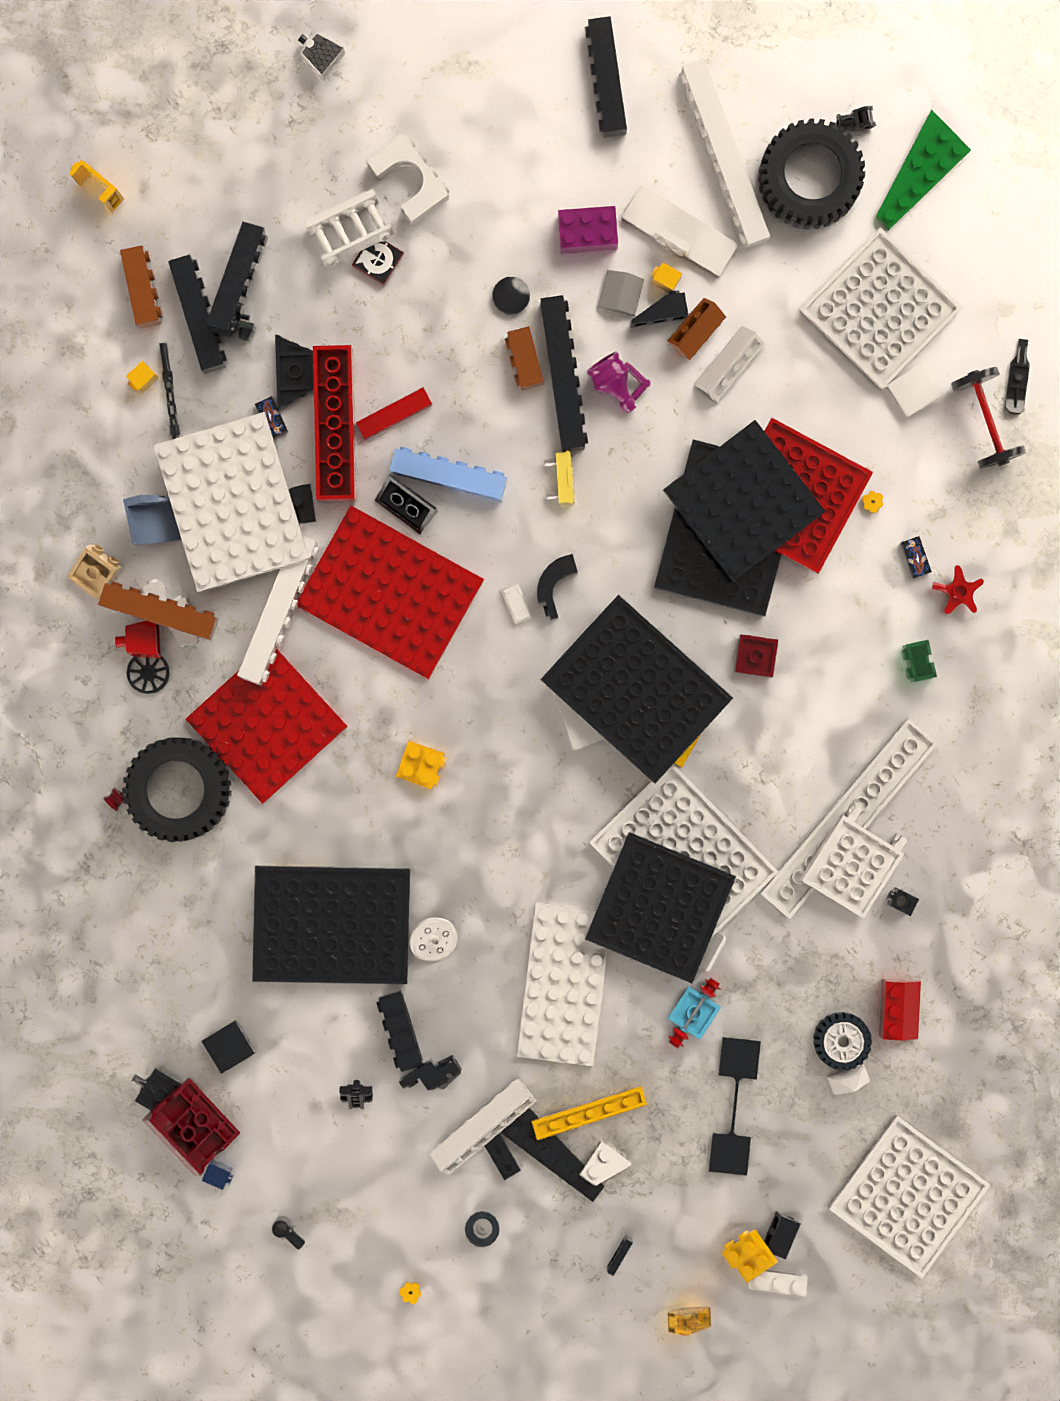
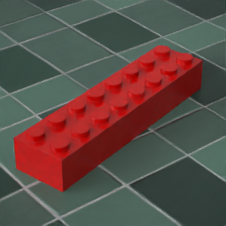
M352 345L313 346L316 500L318 502L357 501L353 348Z

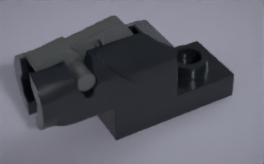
M453 1055L437 1062V1065L431 1058L423 1066L417 1067L401 1078L399 1084L403 1089L407 1086L411 1088L418 1083L417 1079L419 1078L427 1090H434L436 1088L444 1090L461 1074L462 1068Z

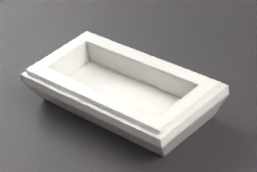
M518 583L500 590L515 625L533 618Z

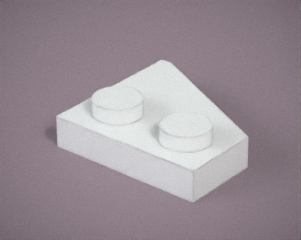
M600 1142L579 1175L596 1186L626 1169L632 1163L603 1142Z

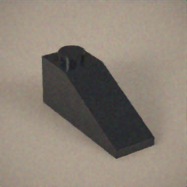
M678 290L669 292V295H665L633 318L630 322V327L686 319L688 317L685 292L680 293Z

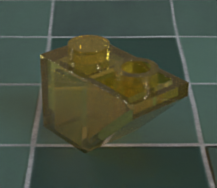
M710 1307L679 1308L667 1313L668 1332L687 1336L711 1327Z

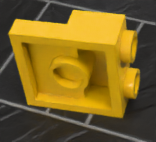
M408 740L396 777L432 790L433 786L437 787L440 776L437 775L439 769H443L446 763L445 753Z
M756 1229L751 1232L744 1231L737 1236L739 1238L738 1241H729L724 1245L725 1250L721 1252L731 1268H737L746 1283L778 1262Z

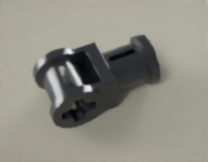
M863 106L854 109L851 114H837V128L839 129L841 126L844 129L853 127V130H868L876 127V122H874L872 115L873 106Z

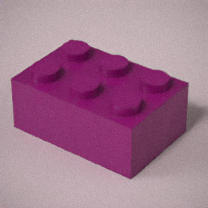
M615 206L558 210L561 254L616 250L618 248Z

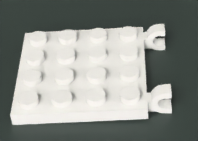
M850 804L846 817L840 814L800 880L864 919L902 859L904 853L900 850L906 844L907 839L896 833L892 840V845L888 844L854 822L862 811Z

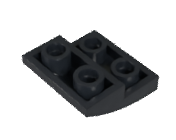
M237 1019L201 1041L221 1074L256 1053Z

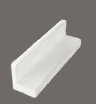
M741 326L695 383V386L705 391L713 401L718 403L765 345L764 341L756 332Z

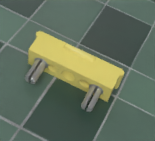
M566 450V452L556 453V459L544 460L545 466L557 465L558 492L546 493V496H548L546 498L547 500L559 499L560 504L570 503L574 505L572 453Z

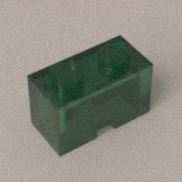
M929 640L902 645L903 661L906 660L907 663L905 672L907 679H910L911 683L937 677L934 662L930 663L928 655H932Z

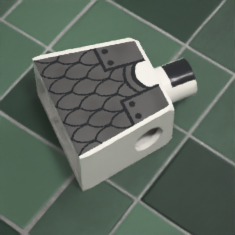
M316 33L312 39L302 34L297 41V44L304 48L300 53L303 61L322 81L326 79L345 55L342 45L320 33Z

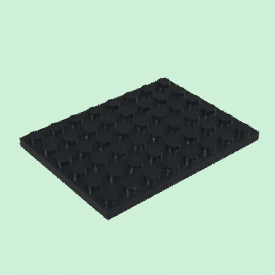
M693 439L684 473L720 446ZM675 507L654 588L765 617L781 554L773 551L732 582Z
M619 594L540 679L654 784L658 782L733 699L728 692Z
M255 865L252 982L407 984L410 868Z

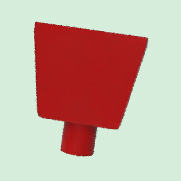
M146 620L125 626V636L115 637L116 648L126 647V653L134 657L161 658L159 624Z

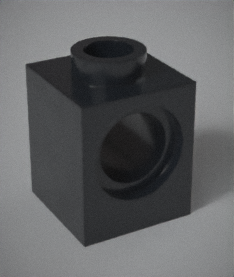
M896 887L894 891L891 890L886 899L888 900L887 905L909 916L912 915L919 901L918 898ZM900 896H904L906 900L902 906L897 904V899Z

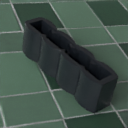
M402 990L379 996V1001L376 1003L379 1013L383 1012L385 1020H382L384 1030L390 1034L388 1044L390 1050L394 1049L396 1057H393L396 1069L400 1068V1071L403 1072L423 1066V1058Z

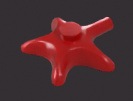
M956 565L954 568V579L951 584L933 582L931 589L948 595V603L944 609L945 614H950L959 604L966 605L971 612L976 613L977 607L973 600V594L983 585L984 580L978 579L974 582H967L962 568Z

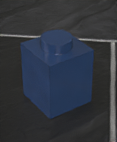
M212 1159L202 1181L223 1190L226 1185L229 1186L234 1177L231 1174L233 1168Z

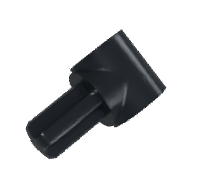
M279 1216L272 1225V1233L282 1240L287 1239L299 1250L305 1244V1240L293 1230L294 1226L288 1217ZM284 1223L286 1230H279L277 1224Z

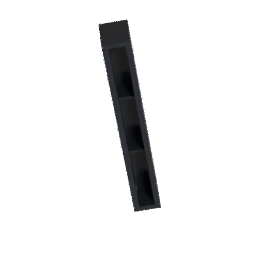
M563 295L540 298L562 452H566V450L585 449V444H588L587 432L583 433L582 425H585L584 413L580 414L579 406H583L582 396L577 393V387H580L579 376H575L574 369L577 368L576 357H572L571 350H574L573 338H569V331H572L571 320L566 318V312H569L568 300L564 301Z

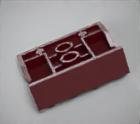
M187 1078L142 1119L148 1128L193 1175L199 1176L203 1174L205 1166L217 1154L225 1150L241 1133L190 1078Z

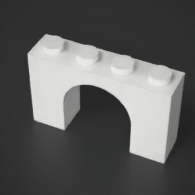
M402 133L367 159L366 162L378 181L394 169L402 166H409L420 172L423 177L421 190L400 206L401 212L410 224L414 226L447 202L450 191L444 183L440 184L437 180L438 175L432 167L429 169L425 164L427 160L421 152L417 153L414 149L415 144L410 137L406 138Z

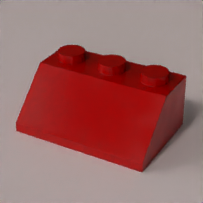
M882 979L879 1037L883 1040L904 1041L918 1039L921 981Z

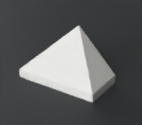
M864 1064L858 1065L855 1069L842 1070L827 1076L834 1095L855 1092L870 1082Z

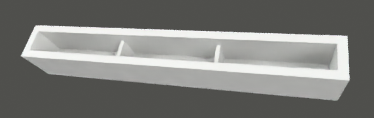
M303 536L309 559L280 568L238 672L240 678L260 686L268 680L270 674L268 669L270 664L273 665L276 660L277 654L275 651L277 646L280 647L284 639L282 634L284 629H288L291 618L289 617L298 605V600H296L298 594L304 590V579L306 575L309 576L311 573L312 565L310 564L312 559L316 558L320 548L317 541Z

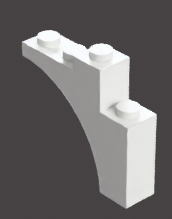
M152 579L147 581V585L142 586L143 595L148 596V593L160 596L159 600L166 602L168 594L163 581ZM182 595L171 598V600L178 602V606L185 607V604L190 605L189 599L183 598ZM109 609L110 612H113V613H114V612H118V611ZM169 628L176 637L179 647L184 648L201 643L198 636Z

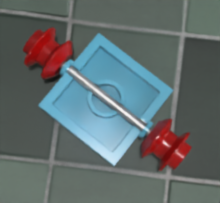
M710 977L709 980L705 978L706 985L700 986L702 994L687 986L667 1017L680 1026V1029H672L674 1032L673 1036H667L670 1039L669 1043L676 1048H679V1046L684 1047L682 1044L683 1040H689L686 1034L687 1031L701 1039L721 1007L708 999L709 997H716L714 993L716 989L721 990L718 987L720 983Z

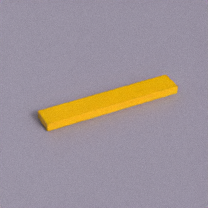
M638 1086L532 1120L531 1122L536 1139L540 1140L646 1106L647 1103L642 1086Z

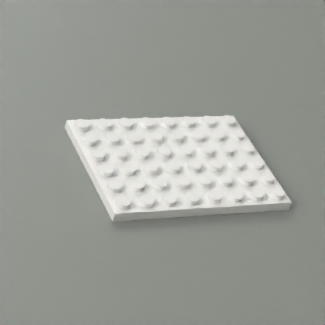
M265 412L154 445L198 593L309 559Z
M674 764L656 784L651 781L589 841L613 867L616 864L628 832H631L735 875V881L712 937L779 872Z

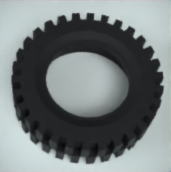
M809 118L805 124L804 119L798 120L796 126L794 123H791L786 130L784 128L781 129L778 136L775 135L772 138L771 143L768 144L759 167L758 183H761L759 190L760 193H764L762 199L764 203H769L768 209L770 212L775 210V217L778 219L781 216L784 217L783 223L787 225L791 221L794 222L793 227L798 228L800 224L804 225L803 229L808 230L810 226H814V229H819L822 224H824V227H827L832 221L835 223L839 221L841 216L844 217L860 194L866 171H863L865 160L861 161L863 156L862 150L857 151L859 144L857 141L853 143L850 141L853 137L850 133L846 136L843 134V127L840 126L838 130L834 129V122L830 121L827 126L824 125V119H819L818 123H814V118ZM805 144H820L829 148L837 156L841 166V179L837 188L831 194L820 199H807L799 196L789 187L785 178V163L788 156L796 148Z
M171 737L157 740L155 743L145 746L146 749L140 750L137 753L138 756L131 760V767H127L126 772L128 775L123 779L126 787L122 788V794L126 793V799H123L124 804H128L129 807L126 810L128 815L132 814L134 817L132 821L140 825L139 829L147 831V835L155 836L158 840L182 842L204 835L221 821L220 818L225 815V809L230 803L228 798L232 792L229 791L231 780H228V775L230 774L228 769L225 770L224 765L226 764L223 760L219 759L216 752L211 750V747L202 744L203 742L198 740ZM169 761H182L190 764L199 772L204 784V795L201 804L192 814L183 818H168L161 815L153 808L147 794V785L151 774L157 767Z

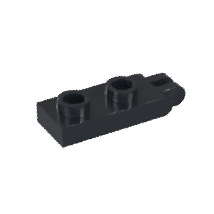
M500 1133L485 1145L487 1152L504 1180L521 1171L520 1166Z

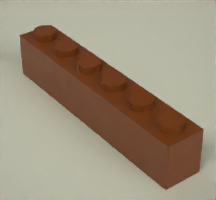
M111 581V584H104L98 602L99 606L212 641L219 620L214 617L215 613L207 610L200 613L196 611V607L185 604V607L177 605V601L168 598L165 602L159 600L160 596L148 593V596L140 594L141 590L130 587L129 590L123 589V584Z

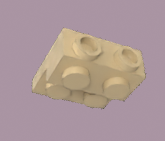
M91 544L84 548L67 578L98 600L100 599L104 584H110L111 581H114L122 566L118 564L119 560L113 556L108 557L104 554V549L101 546Z

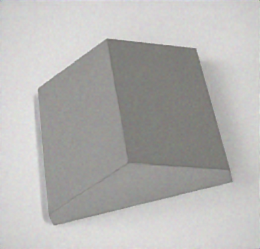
M607 270L598 308L635 316L644 279L627 272Z

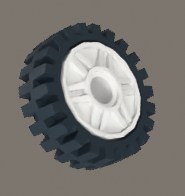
M835 1012L827 1015L825 1019L819 1022L815 1029L813 1043L817 1055L826 1065L833 1069L847 1071L857 1068L858 1065L864 1063L865 1059L867 1060L868 1054L871 1052L872 1036L867 1025L859 1017L848 1012ZM847 1037L845 1045H838L839 1038Z

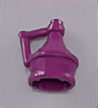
M616 351L592 365L587 370V374L592 378L594 390L612 395L620 402L621 408L626 413H629L636 408L635 401L651 385V382L629 362L624 363ZM628 372L640 383L631 396L627 388Z

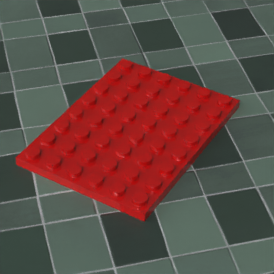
M350 505L305 585L303 592L300 594L297 607L429 679L484 579Z

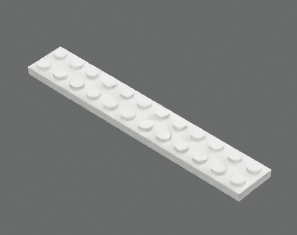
M908 718L760 894L790 919L815 890L800 880L840 814L846 817L850 804L857 807L862 812L854 822L866 829L937 746L938 742Z

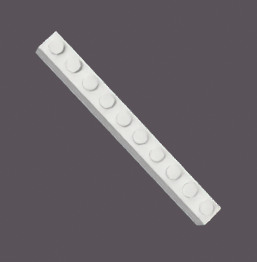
M702 58L682 65L681 73H679L682 84H686L688 89L686 95L688 101L693 103L694 117L696 120L699 119L701 124L699 130L701 136L705 137L708 143L706 144L707 152L714 159L712 164L715 173H719L721 178L719 180L720 187L727 194L726 203L728 208H732L734 213L732 216L734 225L740 229V241L742 244H745L747 249L767 242L770 238L769 231L705 59Z

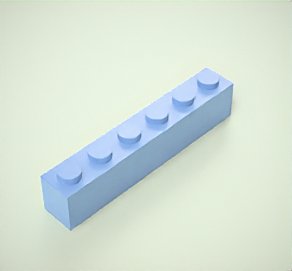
M400 447V450L395 449L389 470L391 474L502 501L507 477L502 472H485L486 469L479 466H474V469L469 468L466 463L456 461L455 464L448 462L449 459L439 456L437 459L430 458L428 453H411V449Z

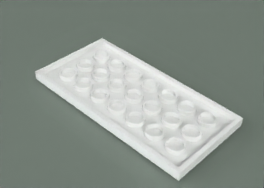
M536 903L517 1057L593 1066L608 950L585 940L595 915V910Z

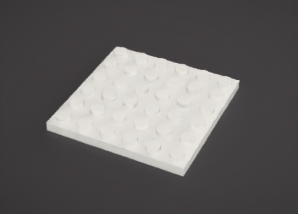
M880 228L800 311L882 390L963 307Z
M895 1115L831 1202L828 1209L919 1277L923 1278L990 1187V1184L902 1118Z

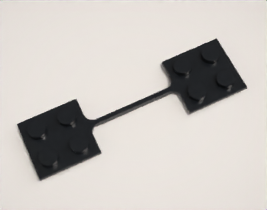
M722 1037L719 1076L733 1077L736 1083L731 1130L727 1134L712 1133L709 1172L747 1176L751 1137L739 1136L734 1133L739 1081L743 1078L757 1080L761 1041Z

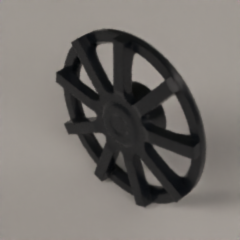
M133 657L127 666L126 672L128 682L132 688L143 694H153L163 689L168 683L170 668L164 657L156 658L152 665H150L149 658H146V665H143L137 659L138 657ZM161 660L165 667L156 669L155 666ZM134 661L141 667L140 670L130 669ZM166 670L165 679L156 673ZM130 672L139 673L140 676L132 681ZM154 678L163 682L158 688L153 680ZM141 679H144L142 689L134 685ZM148 681L151 682L154 690L145 691Z

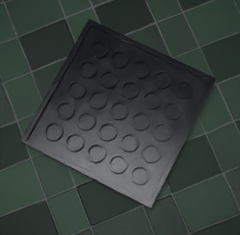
M756 420L663 489V492L732 582L826 512Z
M628 832L585 940L693 983L736 876Z

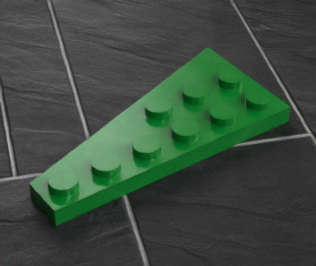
M932 109L875 217L888 231L971 151Z

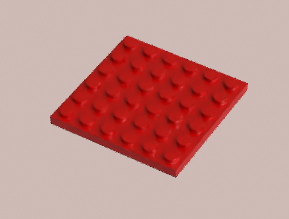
M771 418L764 432L826 511L775 551L819 574L873 472L780 421Z
M278 649L275 651L277 657L274 664L269 666L268 671L270 674L266 683L263 682L262 686L244 680L238 676V670L185 719L262 804L348 727Z

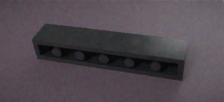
M611 16L588 19V26H585V36L590 40V45H587L588 57H592L593 64H590L591 76L595 75L596 81L593 83V92L598 95V101H595L596 112L600 113L601 120H598L599 132H603L604 138L626 135L627 125Z
M242 221L206 322L209 332L230 338L232 332L236 331L238 325L236 320L238 314L241 315L243 312L244 297L247 298L249 295L250 280L253 281L255 278L256 263L259 264L261 261L262 246L265 247L267 244L268 236L265 233V227Z
M189 254L169 260L170 270L201 371L206 374L226 368L225 362L228 360L225 351L220 349L221 337L219 334L209 332L206 322L210 314L208 307H211L208 296H204L202 290L205 288L202 277H198L197 271L200 268L197 259L193 260Z

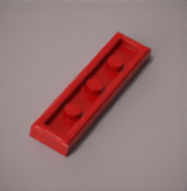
M424 387L357 421L356 424L366 440L432 406V402Z

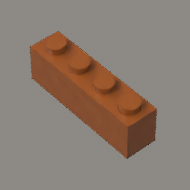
M142 245L120 250L136 326L140 329L162 324L160 318H163L161 306L157 305L156 299H159L157 288L153 286L155 275L153 269L149 267V262H151L149 250L146 251Z

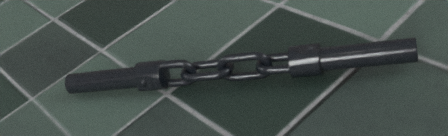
M160 343L163 368L162 378L166 390L168 415L170 417V436H172V439L180 437L181 432L177 420V409L173 391V373L170 369L167 343ZM170 406H173L174 414H171Z

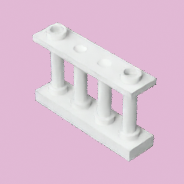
M373 189L304 221L310 236L316 234L322 245L325 255L321 256L325 267L334 266L339 261L380 241H387L394 235L391 224L384 226L375 208V205L379 202ZM365 209L369 211L378 229L369 234L366 233L357 215ZM347 218H351L360 236L359 239L353 242H349L340 223ZM330 226H334L343 245L332 251L323 232L324 229Z

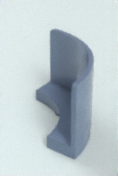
M158 494L137 495L123 499L131 539L134 545L182 540L169 495L168 497L158 496Z

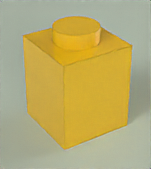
M662 262L660 267L656 266L651 274L653 277L652 283L669 293L674 291L681 279L682 273Z
M143 361L126 375L130 380L127 384L135 392L139 390L141 393L146 391L159 378Z

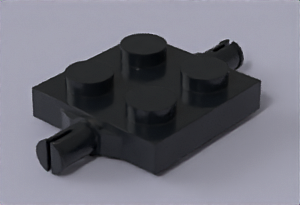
M157 1067L154 1068L151 1075L146 1079L135 1074L131 1080L141 1086L135 1102L150 1111L183 1083Z

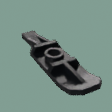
M1019 338L1017 354L1010 363L1005 409L1012 414H1020L1025 410L1030 363L1027 358L1029 341L1027 339ZM1017 373L1022 374L1023 378L1021 380L1016 378Z

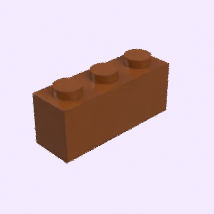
M703 298L667 342L678 355L690 360L721 325L726 316L715 302Z
M530 327L508 331V338L504 339L507 350L511 349L512 356L509 357L512 368L516 367L517 375H514L516 385L520 386L522 391L544 385Z

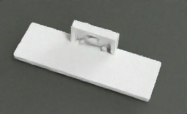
M643 185L640 186L622 216V219L655 238L659 244L667 245L677 255L685 256L718 277L738 247L737 242Z

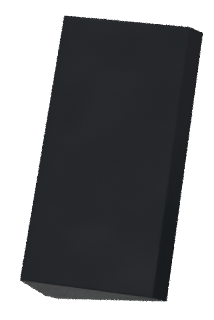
M392 474L388 475L374 500L419 534L423 532L438 512L435 506Z

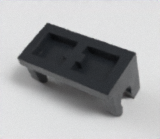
M776 1211L764 1242L773 1255L786 1259L801 1223Z

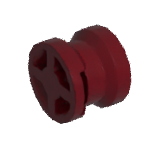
M114 787L111 790V794L103 799L112 809L118 811V807L124 803L123 799H126V796Z

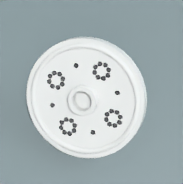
M426 919L416 925L411 932V950L416 957L424 961L434 962L442 960L450 955L456 947L458 939L456 929L446 919Z

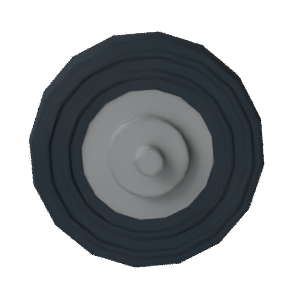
M476 1212L466 1222V1237L470 1243L477 1247L490 1246L499 1236V1223L495 1216L489 1212Z

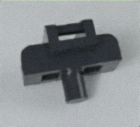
M354 1080L353 1084L340 1086L339 1088L340 1101L348 1103L349 1109H364V1104L370 1103L373 1100L372 1086H363L359 1080Z

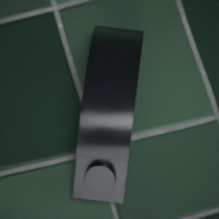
M573 554L553 561L547 566L539 579L537 587L538 604L546 602V606H543L546 617L550 616V620L558 619L553 600L554 586L562 578L578 573Z

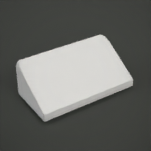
M717 932L710 939L700 967L708 972L711 970L727 940L724 935Z

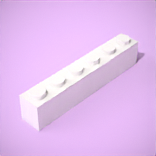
M518 1079L512 1081L503 1092L495 1095L490 1103L481 1107L477 1114L464 1121L458 1130L451 1132L445 1141L437 1144L429 1155L439 1170L449 1176L537 1102L524 1083Z

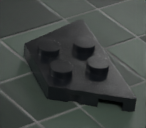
M275 335L277 408L283 409L314 392L313 350L302 347L280 335Z

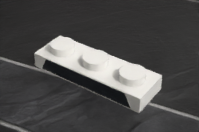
M766 1270L749 1281L747 1287L753 1290L806 1296L808 1276Z

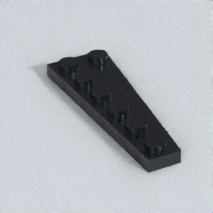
M530 1107L500 1132L590 1201L594 1202L603 1190L604 1184L602 1182L594 1186L579 1175L585 1165L556 1135L540 1140L536 1139L531 1121L540 1117Z

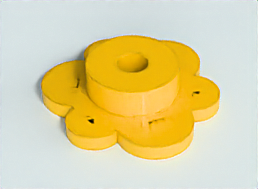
M870 491L862 497L864 509L870 510L872 513L878 512L879 508L884 505L881 493L875 494L874 491Z
M406 1282L404 1287H401L399 1290L403 1301H409L411 1304L417 1303L422 1293L419 1290V1284L416 1282L412 1284Z

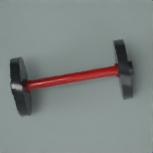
M998 367L969 372L967 376L951 383L953 391L974 387L996 453L979 460L978 465L980 469L997 464L998 466L1010 463L1009 460L1027 453L1024 445L1008 450L1003 449L981 384L999 376Z

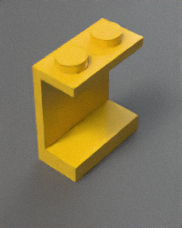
M82 159L72 165L69 174L80 187L91 175L106 188L99 197V200L113 213L124 200L118 189Z

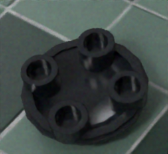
M506 277L495 285L492 291V299L495 306L505 315L517 314L527 307L530 301V291L523 280L517 277Z

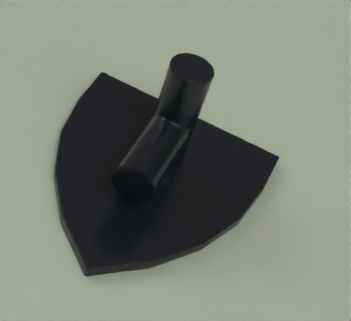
M311 484L290 488L289 493L298 522H315Z

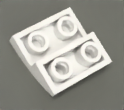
M923 364L888 384L889 389L907 417H910L942 396Z

